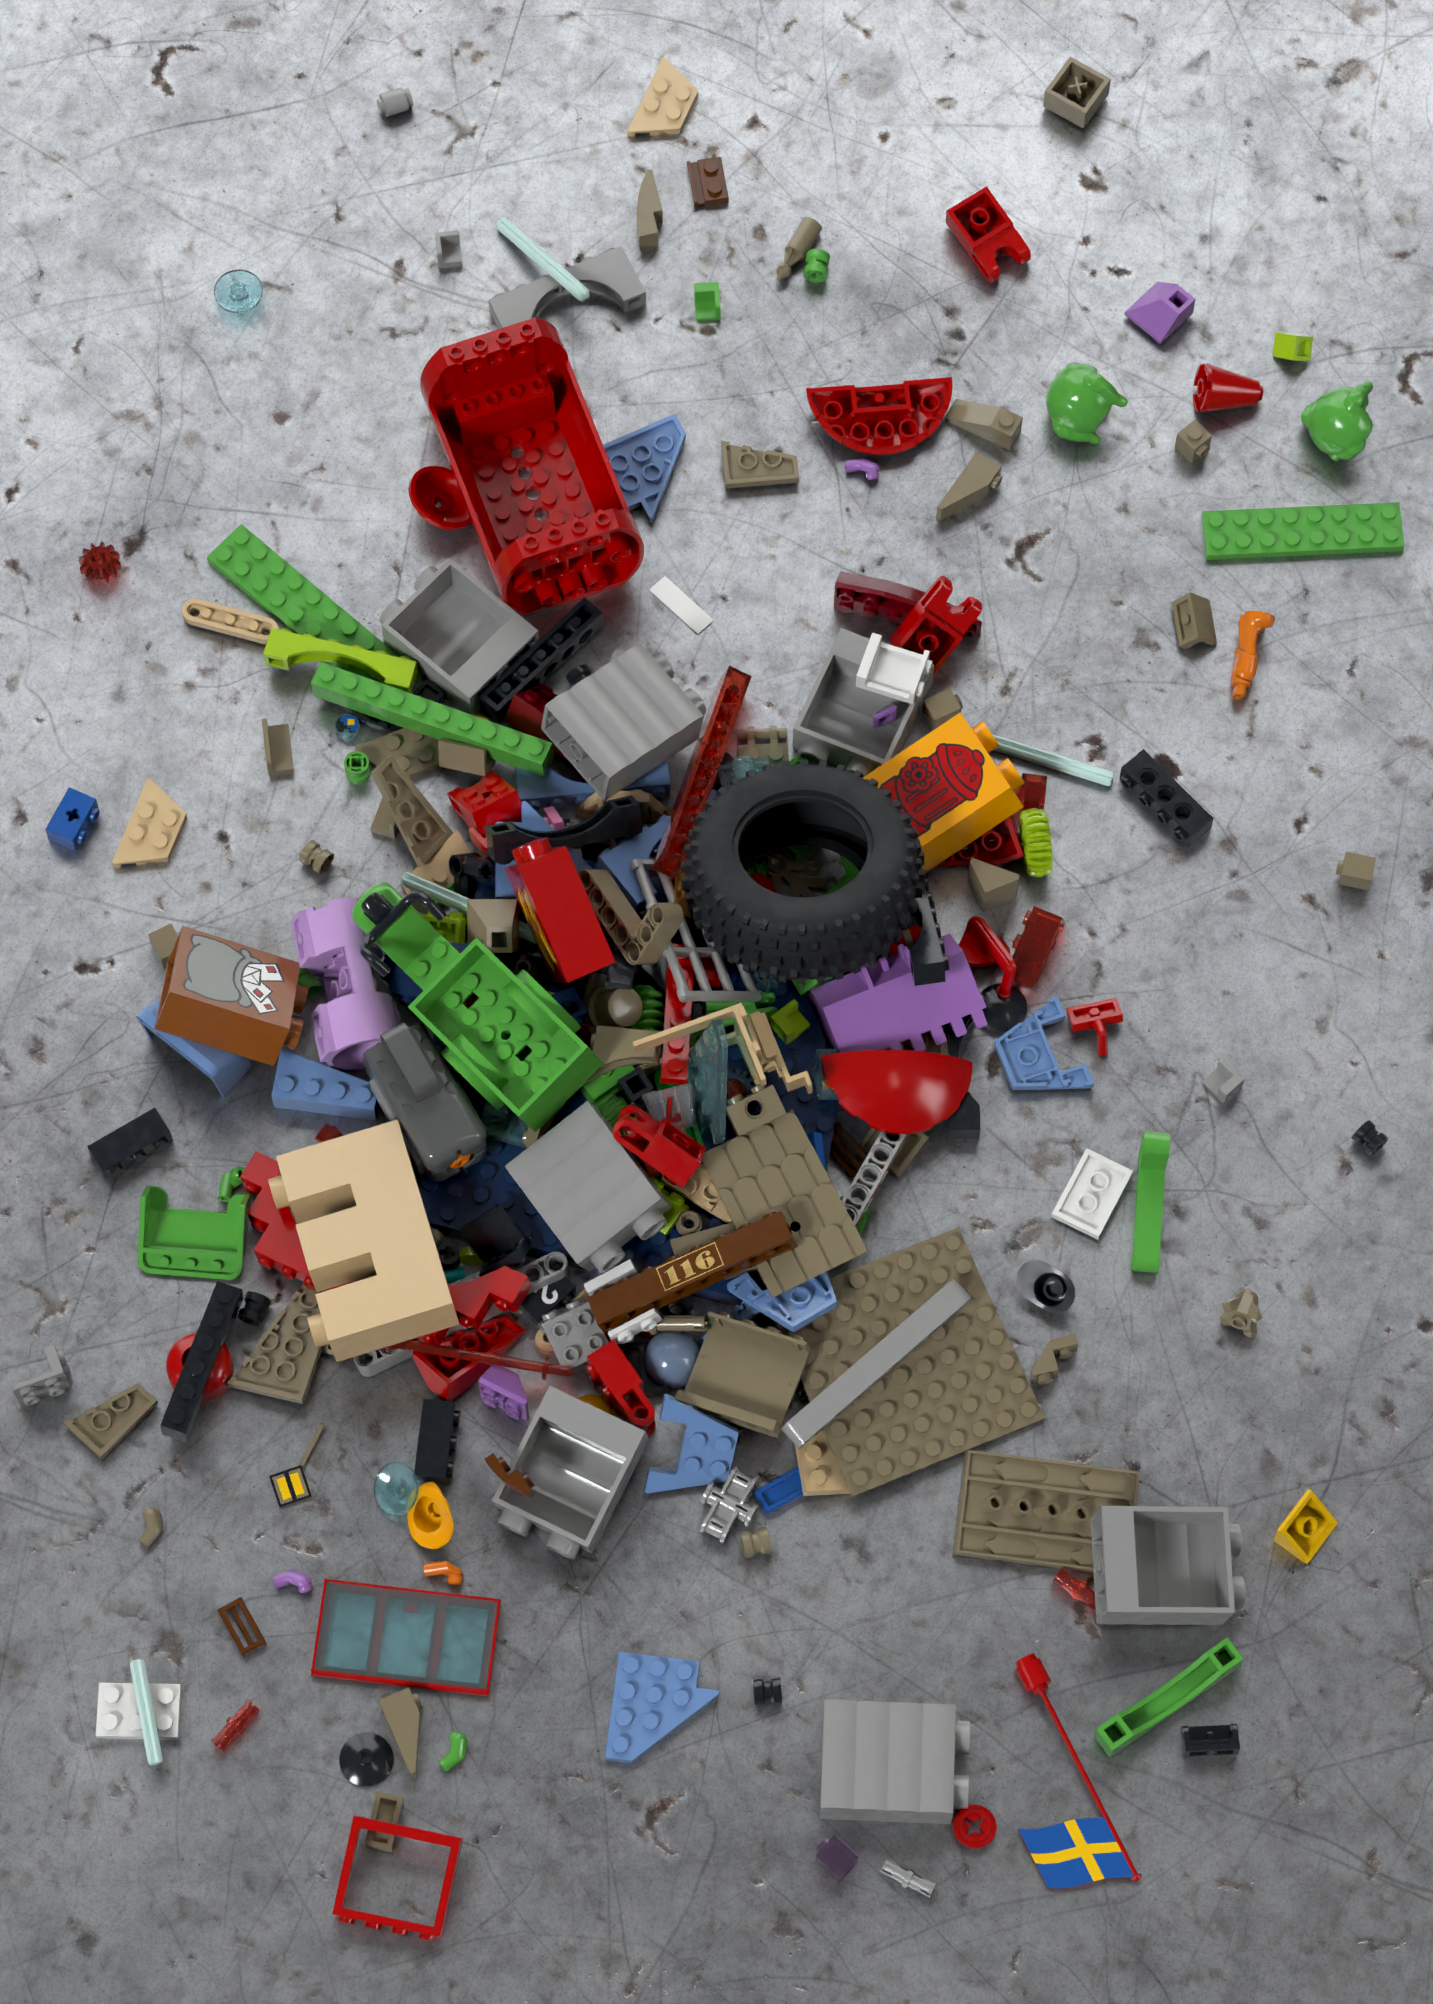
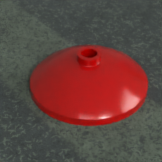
M427 466L414 474L409 483V498L417 513L425 521L445 530H460L472 523L452 470L441 466Z

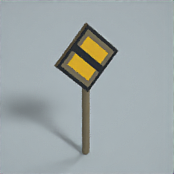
M320 1423L297 1467L269 1476L279 1508L312 1497L303 1467L325 1426L324 1423Z

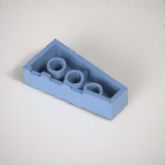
M281 1049L271 1096L274 1107L376 1121L379 1103L370 1088L369 1082Z

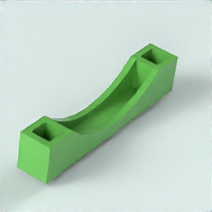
M1225 1638L1161 1688L1097 1727L1094 1734L1095 1739L1109 1758H1111L1240 1668L1244 1658L1229 1638Z

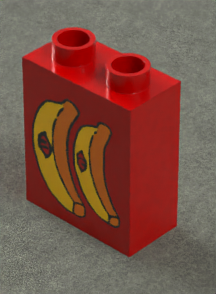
M546 837L533 840L511 850L516 863L505 867L504 870L552 982L569 983L615 963V959L567 847L552 848Z

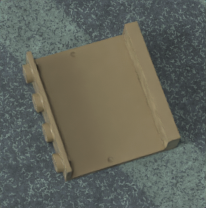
M709 1311L707 1315L711 1320V1324L684 1391L678 1389L675 1400L685 1405L689 1404L693 1406V1409L705 1415L709 1414L717 1419L778 1438L811 1353V1348L806 1339L799 1335L791 1334V1337L782 1335L780 1330L770 1326L763 1329L757 1327V1324L751 1320L742 1319V1321L732 1319L733 1316L726 1312L718 1311L716 1314Z

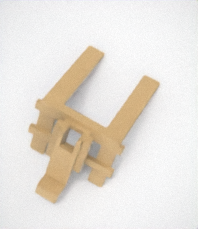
M742 1003L632 1042L635 1053H639L733 1019L734 1032L690 1047L688 1061L730 1045L738 1044L750 1077L752 1076L754 1079V1085H766L764 1072L777 1070L779 1078H783L788 1092L802 1086L806 1087L808 1094L813 1092L812 1081L808 1071L793 1076L789 1075L765 1012L760 1013L758 1011L749 1014V1017H747ZM660 1058L659 1064H643L638 1067L642 1068L646 1076L653 1074L661 1066L662 1058Z

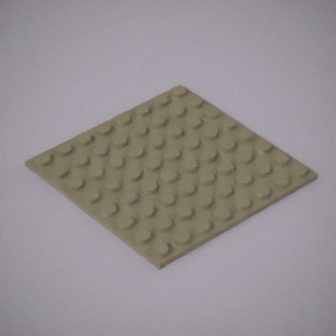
M959 1227L829 1278L837 1300V1307L799 1330L791 1332L774 1321L782 1335L791 1337V1334L799 1335L806 1339L811 1348V1353L800 1379L811 1402L952 1279H955L972 1298L945 1324L822 1429L851 1497L1045 1419Z

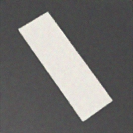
M666 576L649 589L697 634L714 621Z

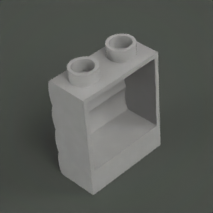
M450 558L439 569L434 566L426 568L414 584L416 592L404 603L400 599L391 602L383 611L380 623H382L384 644L399 656H407L413 659V661H417L418 672L424 680L428 678L444 690L447 695L446 698L462 712L472 714L478 713L481 710L479 696L539 640V631Z
M841 628L793 728V749L798 750L797 757L808 760V763L811 765H819L820 761H827L836 766L841 764L846 767L845 771L854 773L858 770L863 773V777L874 771L902 751L922 708L923 700L927 698L932 686L934 664H932L929 675L924 674L922 682H925L921 697L916 696L914 704L856 687V675L870 639ZM888 704L896 705L897 719L876 729L873 728V714Z
M641 644L630 648L617 659L607 663L594 674L584 678L569 690L552 699L545 705L541 725L542 731L604 801L698 740L704 714L706 713L705 704L696 691L688 688L683 692L672 680L674 671L667 658L659 652L651 656Z
M586 1101L505 1165L510 1175L541 1214L574 1261L589 1272L596 1267L600 1273H604L615 1267L625 1257V1252L621 1247L636 1235L641 1240H646L658 1233L667 1223L663 1214L672 1207L631 1151L614 1139L613 1127L601 1111L589 1101Z
M549 1385L509 1465L511 1470L507 1472L508 1475L518 1469L521 1475L526 1472L535 1485L531 1488L534 1496L531 1498L524 1496L501 1481L492 1499L494 1505L503 1511L497 1523L524 1537L527 1536L533 1525L551 1534L545 1545L547 1548L572 1560L575 1559L579 1549L593 1554L647 1446L649 1438L646 1431Z
M1101 1506L1090 1518L1096 1624L1223 1625L1235 1613V1609H1242L1244 1607V1579L1240 1576H1233L1231 1556L1240 1555L1242 1534L1239 1524H1229L1228 1507Z
M841 1699L824 1700L820 1819L951 1824L953 1808L968 1809L969 1775H954L955 1754L969 1755L970 1722L956 1721V1705Z

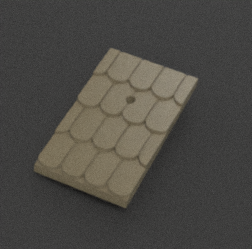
M793 1110L704 1152L701 1162L736 1230L743 1224L761 1220L764 1215L770 1212L779 1211L783 1213L789 1226L792 1222H796L799 1225V1229L796 1232L792 1231L798 1247L756 1265L772 1298L868 1251Z
M967 1450L964 1454L953 1554L993 1561L1000 1560L1093 1573L1090 1518L1101 1506H1137L1140 1472Z

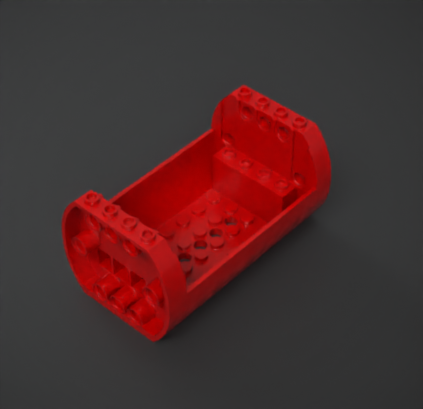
M532 318L441 347L425 365L420 378V388L503 603H506L520 616L530 617L582 600L584 597L588 598L623 586L636 573L643 561L644 543L616 479L558 330L551 323L543 319ZM515 450H520L524 455L521 458H513L511 453ZM530 471L532 476L528 479H522L519 477V473ZM531 491H536L540 493V497L532 500L527 497V494ZM539 512H546L549 516L545 520H538L535 515Z

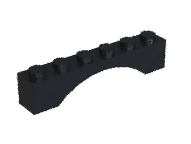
M632 795L608 800L588 819L575 826L556 831H533L519 827L510 821L485 826L488 856L495 864H509L512 860H515L511 850L533 840L546 837L552 848L566 846L573 849H580L585 847L586 844L595 842L599 844L607 843L610 839L618 837L631 838L637 833H642L640 804Z
M925 876V881L918 882L923 885L922 898H915L919 906L917 912L911 916L921 929L916 943L909 949L910 967L915 986L946 982L945 971H949L948 956L944 955V940L941 939V930L939 923H937L932 894L927 892L929 891L927 876Z
M970 1014L962 1017L967 1030L973 1023V1019ZM949 1022L944 1024L948 1053L950 1056L958 1057V1051L964 1035L956 1037ZM969 1091L965 1094L959 1108L946 1121L943 1120V1130H948V1139H979L980 1105L971 1096Z
M220 1281L216 1282L160 1426L163 1435L186 1443L188 1442L212 1369L243 1302L242 1289Z

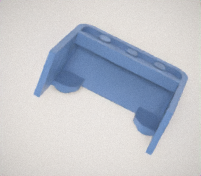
M160 998L143 1008L136 1017L147 1036L152 1039L156 1034L212 1079L224 1098L251 1068L246 1057L154 1029Z

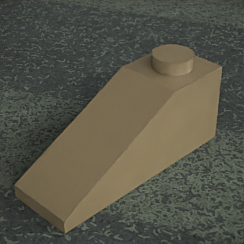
M955 399L944 420L1011 450L1021 432L1023 417L1002 407Z
M976 452L938 505L936 519L941 521L988 496L992 489L996 490L1003 478L1001 476L1002 466Z
M408 1687L379 1700V1704L410 1777L413 1780L417 1778L421 1724L419 1710L423 1706L418 1694L412 1695Z

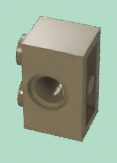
M758 1084L751 1088V1094L745 1097L742 1094H738L727 1100L728 1105L723 1108L737 1136H741L786 1114L772 1084L767 1086ZM753 1100L758 1101L760 1104V1111L756 1115H750L747 1111L748 1103Z

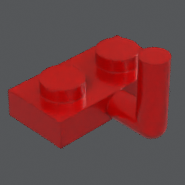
M1117 998L1066 1008L1067 1017L1073 1032L1094 1028L1097 1034L1098 1054L1101 1056L1107 1055L1108 1040L1105 1026L1123 1022V1013Z

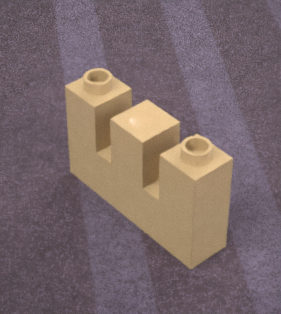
M398 1119L276 1156L281 1175L268 1179L276 1208L281 1209L291 1206L297 1222L296 1229L307 1268L316 1292L327 1290L315 1294L320 1313L307 1317L316 1348L330 1344L336 1362L459 1325Z

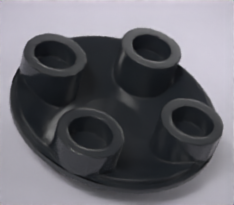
M1001 983L990 985L980 993L986 1004V1008L982 1009L987 1021L985 1028L988 1031H1009L1019 1022L1021 1023L1025 1020L1027 1002L1022 992L1016 987L1012 986L1011 995L1008 998H1002L997 994V987Z

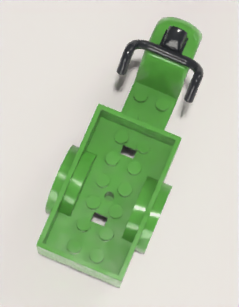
M387 882L374 884L357 899L351 912L352 921L366 934L360 946L362 957L383 977L390 973V968L370 950L375 942L423 990L408 1008L447 1045L440 1054L498 1111L506 1104L523 1122L536 1132L603 1064L595 1053L575 1034L581 1026L524 969L515 976L477 938L459 953L412 906L413 903L419 901L438 921H441L446 916V913L425 892L417 890L403 898ZM475 993L479 999L468 1009L463 1003ZM528 1045L532 1052L523 1061H520L516 1056Z

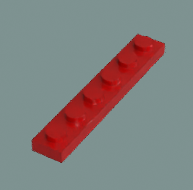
M672 943L673 947H685L684 944ZM677 957L689 991H692L694 970L689 957ZM669 964L667 965L663 1031L691 1021L692 1001L681 1002L677 995L678 989ZM690 1034L662 1045L660 1083L687 1084Z

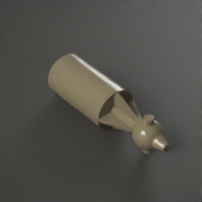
M804 217L786 245L784 263H780L777 267L778 281L790 275L791 266L805 258L806 253L820 234L822 226L815 219Z

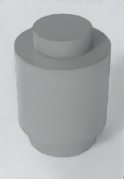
M401 87L381 93L380 99H377L378 109L381 114L385 113L386 117L408 111L410 107L414 106L409 88L403 89Z

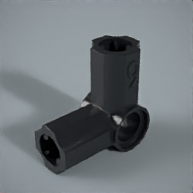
M477 852L455 854L449 859V870L452 876H454V892L469 899H474L477 881L488 883L495 876V866L491 860L481 858Z

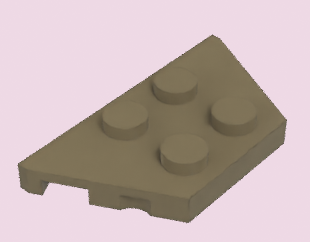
M406 728L355 746L356 751H361L367 755L369 762L372 763L374 768L386 757L392 756L410 779L441 768L439 766V740Z

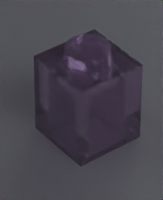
M835 1835L830 1840L825 1838L815 1849L817 1852L815 1861L839 1883L858 1863L859 1857Z

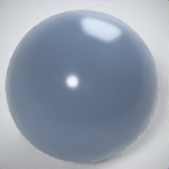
M662 1331L650 1339L644 1350L643 1363L646 1374L659 1386H669V1389L685 1387L700 1352L698 1343L692 1336L683 1331Z

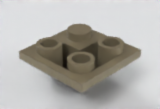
M467 899L468 944L477 938L492 953H513L519 951L518 900Z

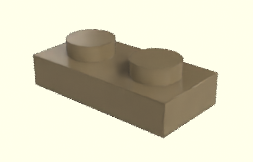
M376 1792L371 1819L399 1824L404 1797ZM368 1830L365 1847L392 1852L396 1836Z

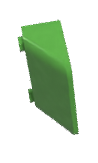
M147 1185L140 1197L138 1265L140 1269L149 1274L223 1280L236 1279L243 1269L249 1221L247 1212L250 1209L251 1194L237 1193L233 1195L228 1202L227 1212L168 1207V1194L163 1188Z

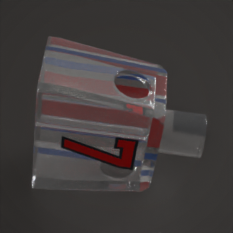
M688 1083L642 1094L650 1116L659 1122L664 1118L685 1134L686 1129L696 1127L695 1088L693 1084Z

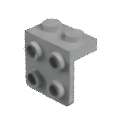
M580 1298L567 1303V1309L559 1313L555 1309L542 1315L543 1320L538 1322L540 1330L546 1334L561 1368L566 1371L586 1362L588 1355L608 1343L604 1332L597 1325L589 1302L586 1300L581 1302Z
M54 1344L44 1347L51 1372L12 1386V1390L20 1405H34L40 1401V1398L49 1395L56 1397L65 1393L66 1389L71 1388L67 1378V1374L71 1373L67 1359L62 1350L57 1351Z

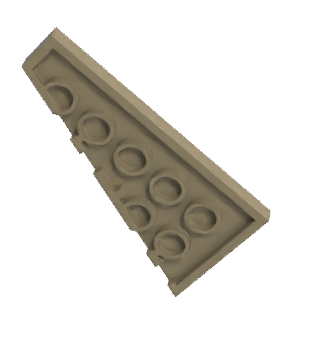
M304 1284L298 1291H295L290 1298L289 1304L284 1310L280 1311L259 1339L257 1347L242 1362V1367L237 1374L232 1376L227 1382L228 1386L304 1404L323 1346L316 1348L307 1317L320 1313L315 1294L324 1291L316 1292V1290H312Z

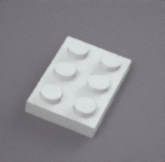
M1086 1148L1051 1217L1098 1240L1132 1177L1133 1170Z
M99 1683L96 1723L97 1739H143L133 1683ZM149 1683L159 1739L178 1740L181 1684Z

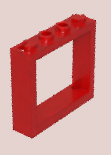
M354 1815L332 1914L339 1916L338 1921L354 1924L355 1919L366 1921L365 1927L381 1930L382 1925L393 1927L392 1933L408 1936L409 1930L419 1932V1938L435 1941L436 1936L443 1937L464 1838ZM361 1829L451 1847L434 1927L344 1908Z

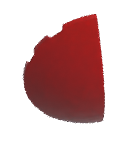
M952 377L908 380L903 381V384L855 388V385L806 388V395L815 419L818 420L825 432L834 440L857 452L872 455H890L914 448L936 431L942 423L946 410L949 408L953 385Z
M865 1050L821 1056V1065L826 1083L829 1088H833L839 1097V1104L852 1117L858 1116L868 1122L870 1128L890 1134L920 1133L930 1130L934 1125L943 1120L946 1121L959 1108L960 1103L969 1090L972 1078L973 1062L939 1053L910 1050Z

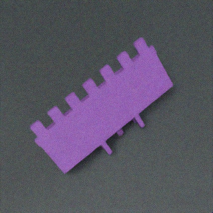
M950 934L941 937L944 940V955L948 956L949 971H945L946 982L915 986L910 967L909 949L907 946L904 947L903 944L897 945L899 954L887 959L882 957L879 959V962L872 966L865 967V965H862L861 972L854 974L852 972L843 976V979H835L810 989L812 1008L818 1023L836 1053L883 1050L888 1047L890 1050H903L900 1042L907 1039L910 1040L914 1051H925L926 1046L921 1036L922 1033L930 1031L935 1044L940 1045L947 1041L941 1026L950 1022L956 1037L965 1035L967 1030L962 1017L969 1014L977 1029L987 1026V1021L982 1009L986 1008L984 999L978 990L963 950Z

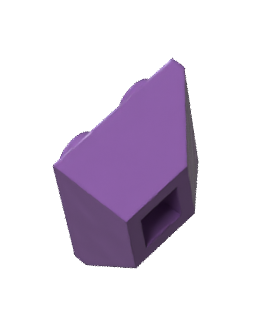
M1157 281L1125 311L1124 315L1161 344L1193 314L1195 298L1178 284Z
M494 1363L478 1381L480 1397L483 1398L482 1401L490 1407L496 1408L499 1406L505 1409L506 1414L516 1420L522 1418L527 1421L530 1417L528 1400L519 1375Z

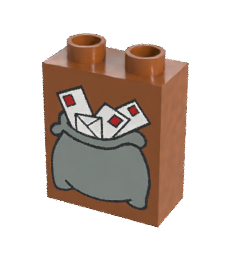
M182 926L167 962L154 1029L274 1066L282 1047L294 1050L297 1046L303 1027V1020L294 1018L292 1015L298 1017L301 1015L309 988L297 984L300 970L299 962Z

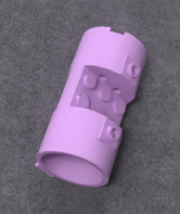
M358 898L327 901V906L317 910L313 906L307 910H299L290 921L300 968H307L310 974L321 977L326 1004H319L310 1015L320 1062H327L329 1067L339 1071L365 1070L364 1052L381 1041L380 1034L401 1024V1013L397 1010L396 1001H393L389 994L376 992L377 982L375 977L372 976V966L360 953V946L366 934L351 919L352 908ZM374 942L370 950L381 960L385 952Z

